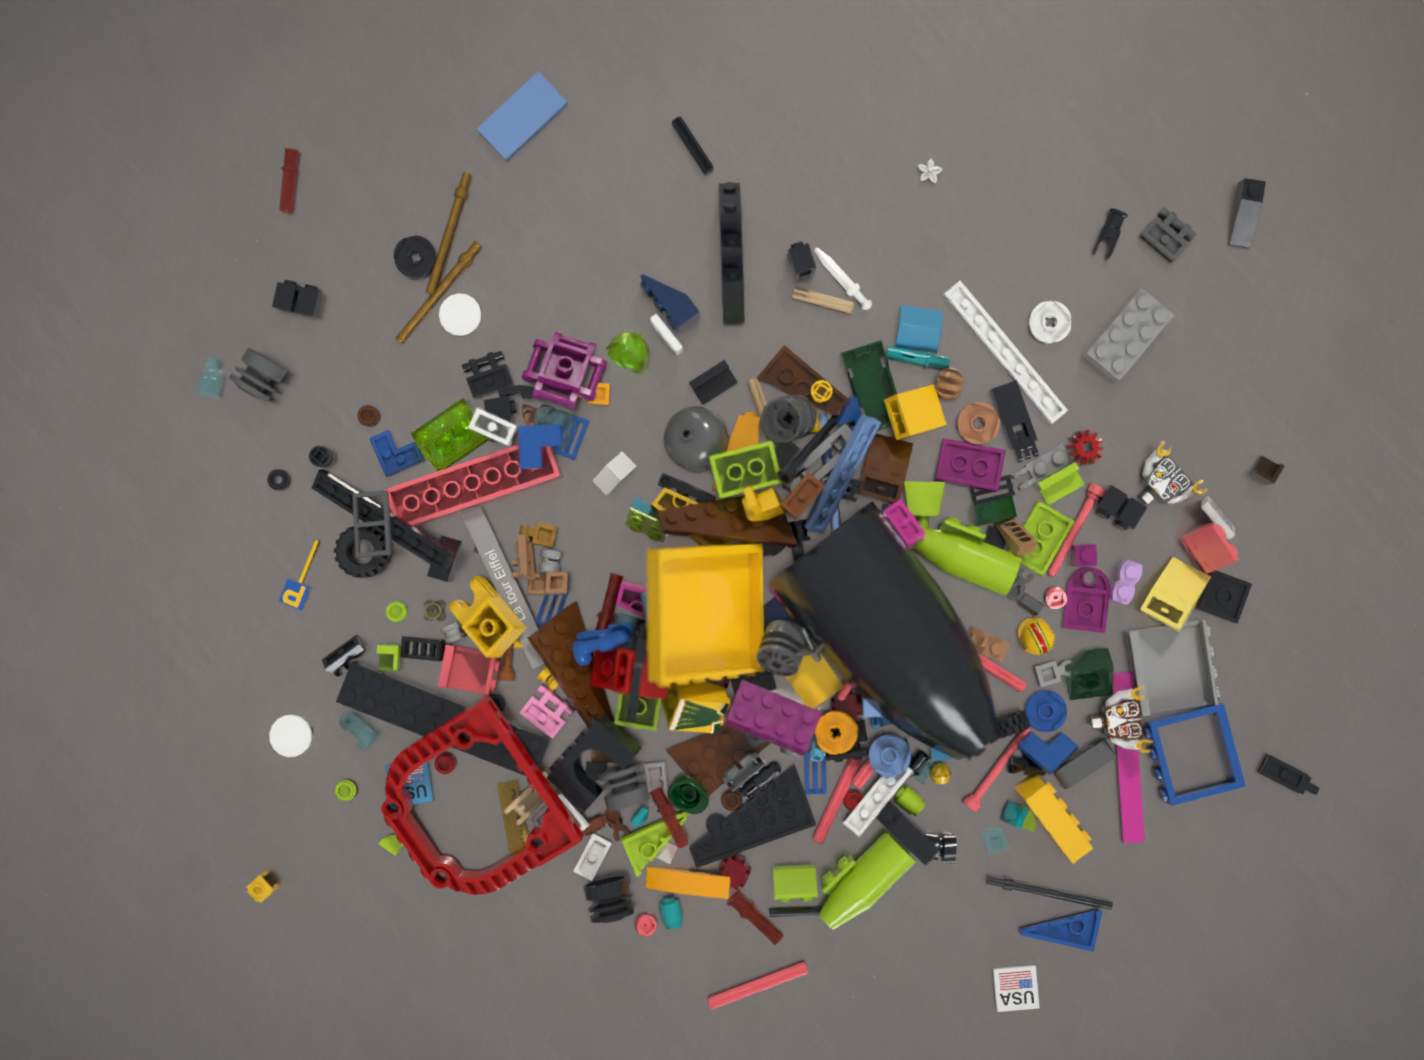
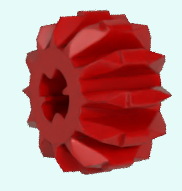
M1086 429L1084 434L1080 430L1077 431L1078 438L1076 436L1070 437L1071 441L1075 444H1068L1067 447L1074 448V451L1069 453V456L1077 455L1074 462L1078 463L1082 458V465L1085 466L1088 460L1091 464H1094L1095 458L1101 459L1102 456L1097 451H1104L1105 448L1098 446L1099 443L1103 442V439H1095L1098 436L1097 432L1090 436L1089 429ZM1082 443H1089L1088 448L1090 449V451L1084 452V447L1082 446Z

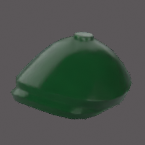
M680 776L669 787V800L677 809L689 814H699L707 808L709 803L707 792L694 779Z

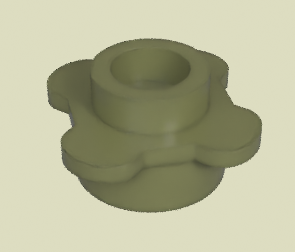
M427 600L424 602L425 614L423 618L426 621L431 619L442 621L444 619L443 607L445 604L443 601L431 602Z

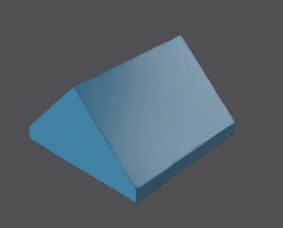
M901 305L895 347L937 353L942 333L943 311Z

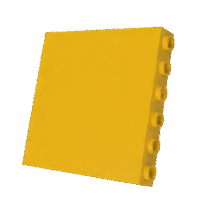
M739 543L647 549L649 681L657 682L658 686H671V682H675V684H688V680H692V682H705V678H709V680H722V676H726V678H739V674L749 677L756 676V672H764V669L756 660V654L764 635L763 544Z

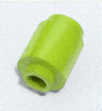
M907 785L904 787L900 786L893 795L895 797L894 803L909 815L917 816L926 804L922 801L923 798Z

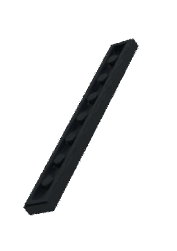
M324 469L318 470L311 488L353 515L352 493L360 492ZM367 497L358 498V516L361 521H384V508ZM390 512L391 540L439 571L447 573L456 554ZM385 525L371 526L385 535Z

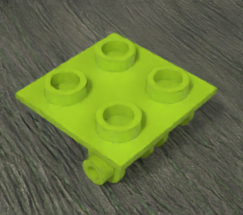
M630 507L625 525L630 530L641 532L653 541L663 542L666 534L662 533L658 519H655L656 517L653 518Z

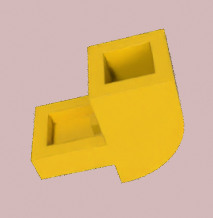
M751 486L743 489L745 497L741 501L747 518L750 521H765L785 513L784 508L781 506L780 496L773 487L760 493H756Z

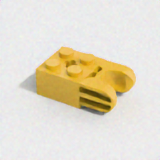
M474 576L469 583L474 593V603L469 606L464 600H453L449 604V609L485 657L498 658L526 630V627L485 578Z

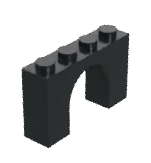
M605 714L599 720L595 717L587 725L590 730L586 734L582 731L574 740L577 744L573 748L569 745L561 754L564 757L561 762L556 760L549 768L551 773L547 776V779L584 812L603 790L584 773L580 764L581 753L586 750L601 751L623 770L642 749Z

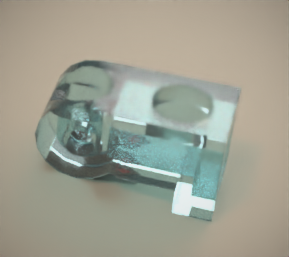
M356 712L344 713L340 717L339 723L341 728L345 731H350L359 740L356 746L361 751L366 750L380 735Z

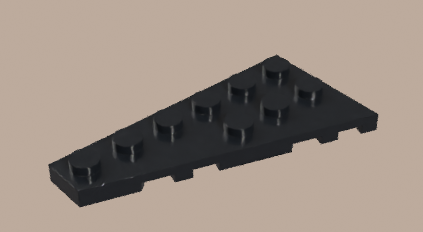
M795 764L689 847L696 868L816 826Z

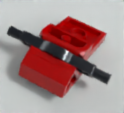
M640 624L636 650L619 647L606 652L595 651L590 686L612 690L617 693L630 694L627 722L636 723L639 696L666 699L668 686H658L657 682L649 681L648 651H646L648 626Z

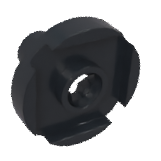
M418 235L400 240L393 253L397 269L409 278L419 279L424 278L432 271L437 252L431 242ZM419 252L420 260L414 263L411 262L410 254Z

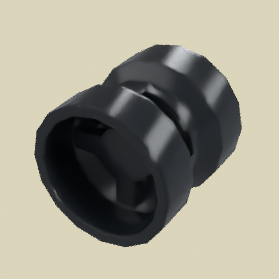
M316 446L311 449L309 460L314 466L325 468L332 464L334 455L329 448Z

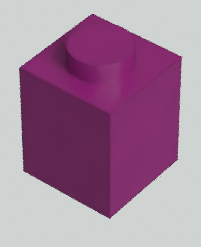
M1096 544L1072 545V567L1097 566Z

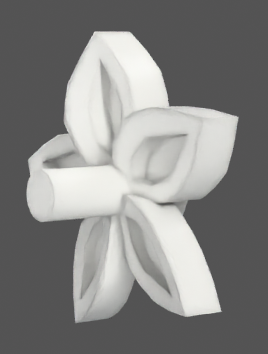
M932 158L928 161L927 166L923 164L917 166L921 172H924L920 177V181H925L929 178L934 184L937 181L936 175L943 170L939 166L934 167Z

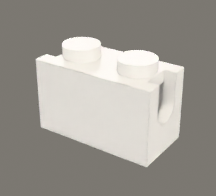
M478 408L468 427L511 447L515 432L519 429L518 426Z

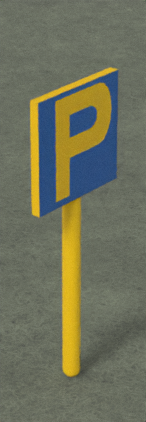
M318 540L314 541L299 581L287 579L279 602L298 610H303L311 587L302 584L318 545Z

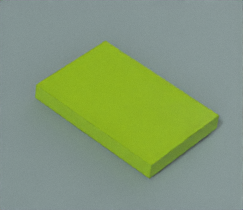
M1037 500L1023 527L1035 538L1038 544L1034 552L1021 555L1020 564L1044 576L1075 521Z

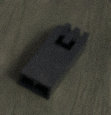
M1017 380L991 389L990 392L1010 449H1014L1018 462L1023 461L1022 452H1024L1026 460L1031 459L1029 453L1031 449L1034 457L1039 456L1035 441L1038 439ZM1021 424L1022 430L1017 431L1020 439L1017 440L1012 427Z

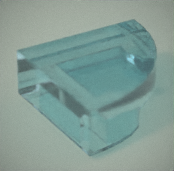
M927 761L919 770V774L915 776V779L921 784L926 782L928 773L932 770V764Z

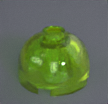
M621 332L606 347V350H610L608 352L609 357L624 369L628 365L633 368L632 372H640L649 359V347L643 335L638 332Z

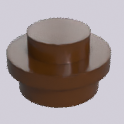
M365 405L359 409L357 418L362 425L372 426L378 421L379 413L375 407Z
M731 789L727 790L721 797V804L726 810L735 811L742 804V796L736 790L734 792Z

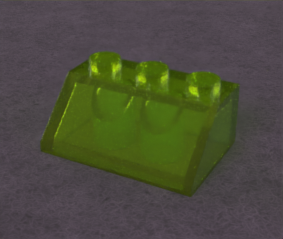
M464 398L411 432L417 447L437 472L448 468L490 439L468 428L475 413Z

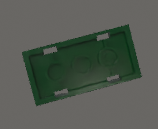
M882 340L841 352L840 356L852 394L858 399L860 409L864 407L866 416L876 418L881 422L877 431L891 427L892 424L884 399L897 395ZM882 357L886 365V367L884 368L882 367L880 358ZM849 367H851L854 375L852 378H850Z

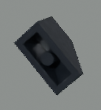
M510 396L484 400L485 412L509 423L513 421V413H517L515 400L511 401ZM490 438L491 443L497 442L496 440Z
M441 535L438 543L456 555L447 573H443L430 565L427 577L451 582L462 541Z

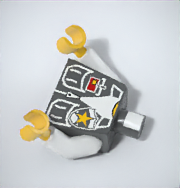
M1165 441L1160 442L1158 450H1155L1146 459L1144 464L1143 480L1141 482L1147 490L1139 497L1147 506L1155 499L1160 503L1167 502L1170 505L1183 503L1197 494H1204L1208 490V487L1204 490L1198 487L1203 480H1199L1194 487L1192 486L1194 483L1168 456L1172 446L1168 450L1162 449Z

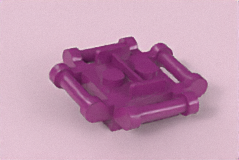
M555 331L550 342L536 339L533 344L534 350L529 364L522 374L523 380L536 382L532 397L537 399L541 397L566 405L567 408L574 410L578 396H582L588 401H594L602 371L607 366V361L592 356L596 343L591 341L587 343L567 337L558 331ZM542 351H547L539 373H536L535 369ZM589 365H592L595 368L588 388L581 387ZM543 385H546V386H548V389H550V390H553V391H556V392H559V393H562V394H565V395H568V393H571V396H570V398H569V397H566V396H563V395H560V394H557V393H553V392L544 390V389H542V388H543Z

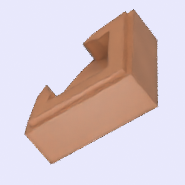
M523 404L522 415L528 426L539 425L543 410Z

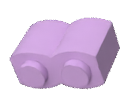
M1122 560L1118 564L1115 572L1116 579L1110 585L1109 600L1128 605L1135 594V584L1142 575L1143 568L1141 564L1130 560Z

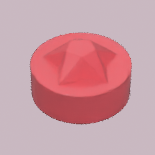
M1052 587L1045 593V601L1050 608L1059 609L1066 604L1067 595L1061 587Z
M642 914L635 920L634 927L638 934L650 936L656 931L657 922L654 917Z

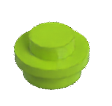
M342 780L335 787V795L341 801H349L356 795V786L350 780Z

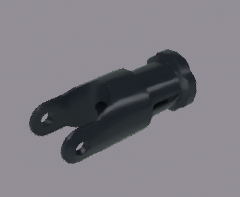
M1110 208V216L1106 225H1103L1094 248V254H1096L1100 242L1103 239H1110L1112 247L1108 254V259L1111 257L1121 234L1120 228L1123 220L1128 216L1127 213L1114 208Z
M776 761L769 763L737 790L748 802L750 797L757 791H762L770 785L774 777L781 772V767Z

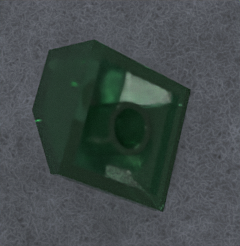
M1108 648L1086 651L1070 669V700L1112 695L1114 665Z

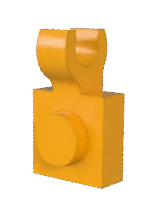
M598 383L595 391V400L588 401L587 404L609 405L610 384Z

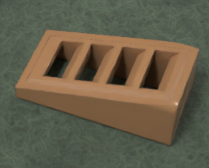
M1015 518L995 523L998 531L1015 556L1034 552L1038 544L1037 541Z

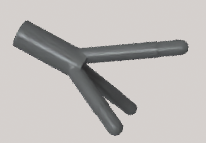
M801 627L809 650L794 653L793 657L811 655L815 662H820L822 656L819 651L825 644L821 643L817 647L813 646L805 627Z

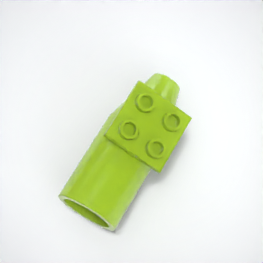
M953 517L942 519L939 530L922 528L926 533L925 539L916 542L915 547L912 548L945 573L1003 596L1008 594L1018 573L1021 556H1015L1011 552L983 542L982 539H985L986 535L981 533V528L973 525L964 527L961 525V520Z
M886 831L857 861L854 860L851 854L848 857L844 855L836 863L837 868L833 872L829 870L824 874L820 885L822 891L825 894L827 893L829 897L818 915L831 929H836L871 908L916 863V860Z

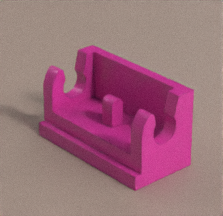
M901 499L883 511L910 549L915 547L916 542L925 539V531Z

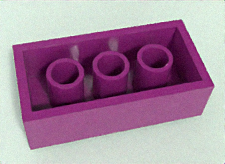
M742 680L738 685L724 724L803 756L808 751L822 712Z

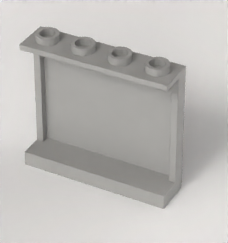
M1206 620L1188 621L1183 626L1181 632L1167 625L1125 631L1131 671L1134 677V689L1142 685L1145 688L1138 690V693L1141 696L1147 695L1144 699L1139 700L1140 716L1211 704L1219 705L1220 690L1215 685L1217 670L1212 665L1211 657H1214L1213 646L1209 645L1208 636H1211L1209 624H1206Z

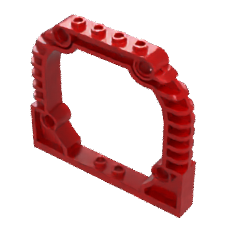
M489 695L402 750L388 769L385 783L386 799L381 806L384 821L388 827H392L398 842L406 847L410 859L420 867L422 876L428 879L435 888L443 889L448 886L454 891H461L470 895L489 894L501 889L535 867L544 865L580 843L583 839L584 833ZM461 733H467L470 739H463ZM475 741L494 745L503 741L514 757L516 767L525 773L529 786L532 789H536L548 808H546L543 814L541 827L530 831L523 848L489 868L480 871L463 870L454 858L438 853L411 814L413 800L405 785L409 775L415 769L452 746L466 750ZM390 803H395L398 809H393ZM533 838H539L542 844H536ZM438 872L444 873L446 878L440 877Z

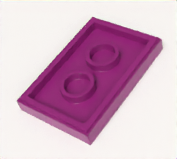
M943 438L935 480L998 493L1006 450Z

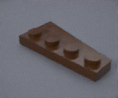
M785 345L757 377L786 393L798 394L808 398L815 407L834 416L837 415L848 400L845 395L831 385L832 395L830 399L824 403L815 402L810 395L813 384L820 380L828 381Z

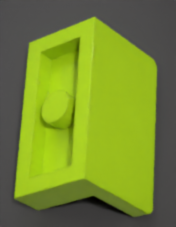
M1076 462L1070 463L1035 483L1047 505L1056 502L1084 485L1077 472L1079 468Z

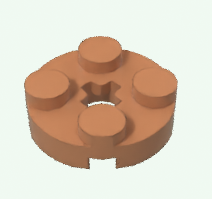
M975 402L967 405L959 413L957 418L958 433L968 443L976 445L988 443L998 434L1000 419L991 405ZM978 418H981V422L984 423V427H979V429H975L973 420L975 421Z

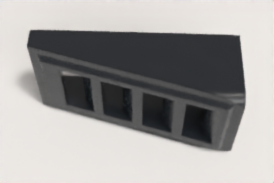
M402 636L400 657L443 661L446 647L445 639ZM410 642H413L412 654L409 653ZM419 643H421V651H420V654H418V645H419ZM427 643L430 644L429 655H427Z

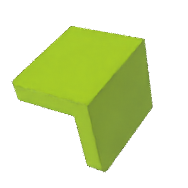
M377 645L379 669L400 671L401 645Z

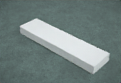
M908 767L902 774L895 777L881 775L843 824L860 837L913 770Z

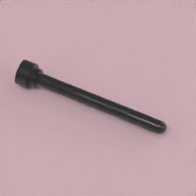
M833 415L790 465H784L779 469L777 477L782 483L790 484L795 479L798 467L837 424L836 419L839 415Z

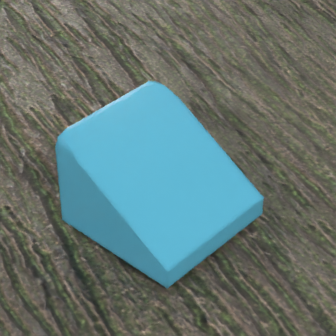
M635 497L632 508L653 518L657 517V512L638 497Z

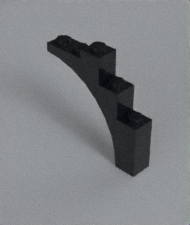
M719 183L723 323L745 322L740 183Z

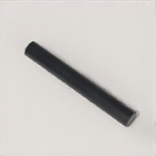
M822 907L769 909V917L819 916L818 914Z

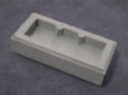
M665 761L644 763L646 785L650 796L648 800L649 806L670 804Z

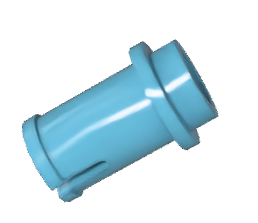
M814 733L809 756L812 761L818 762L824 759L826 752L819 747L816 734Z

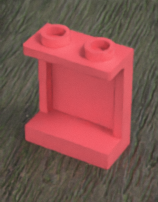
M447 644L438 687L484 694V696L490 695L491 692H495L497 680L494 679L495 671H499L501 659L486 658L481 650Z

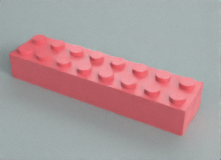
M518 444L384 490L389 491L391 512L411 526H416L562 477L552 446L542 447L543 468L520 469Z

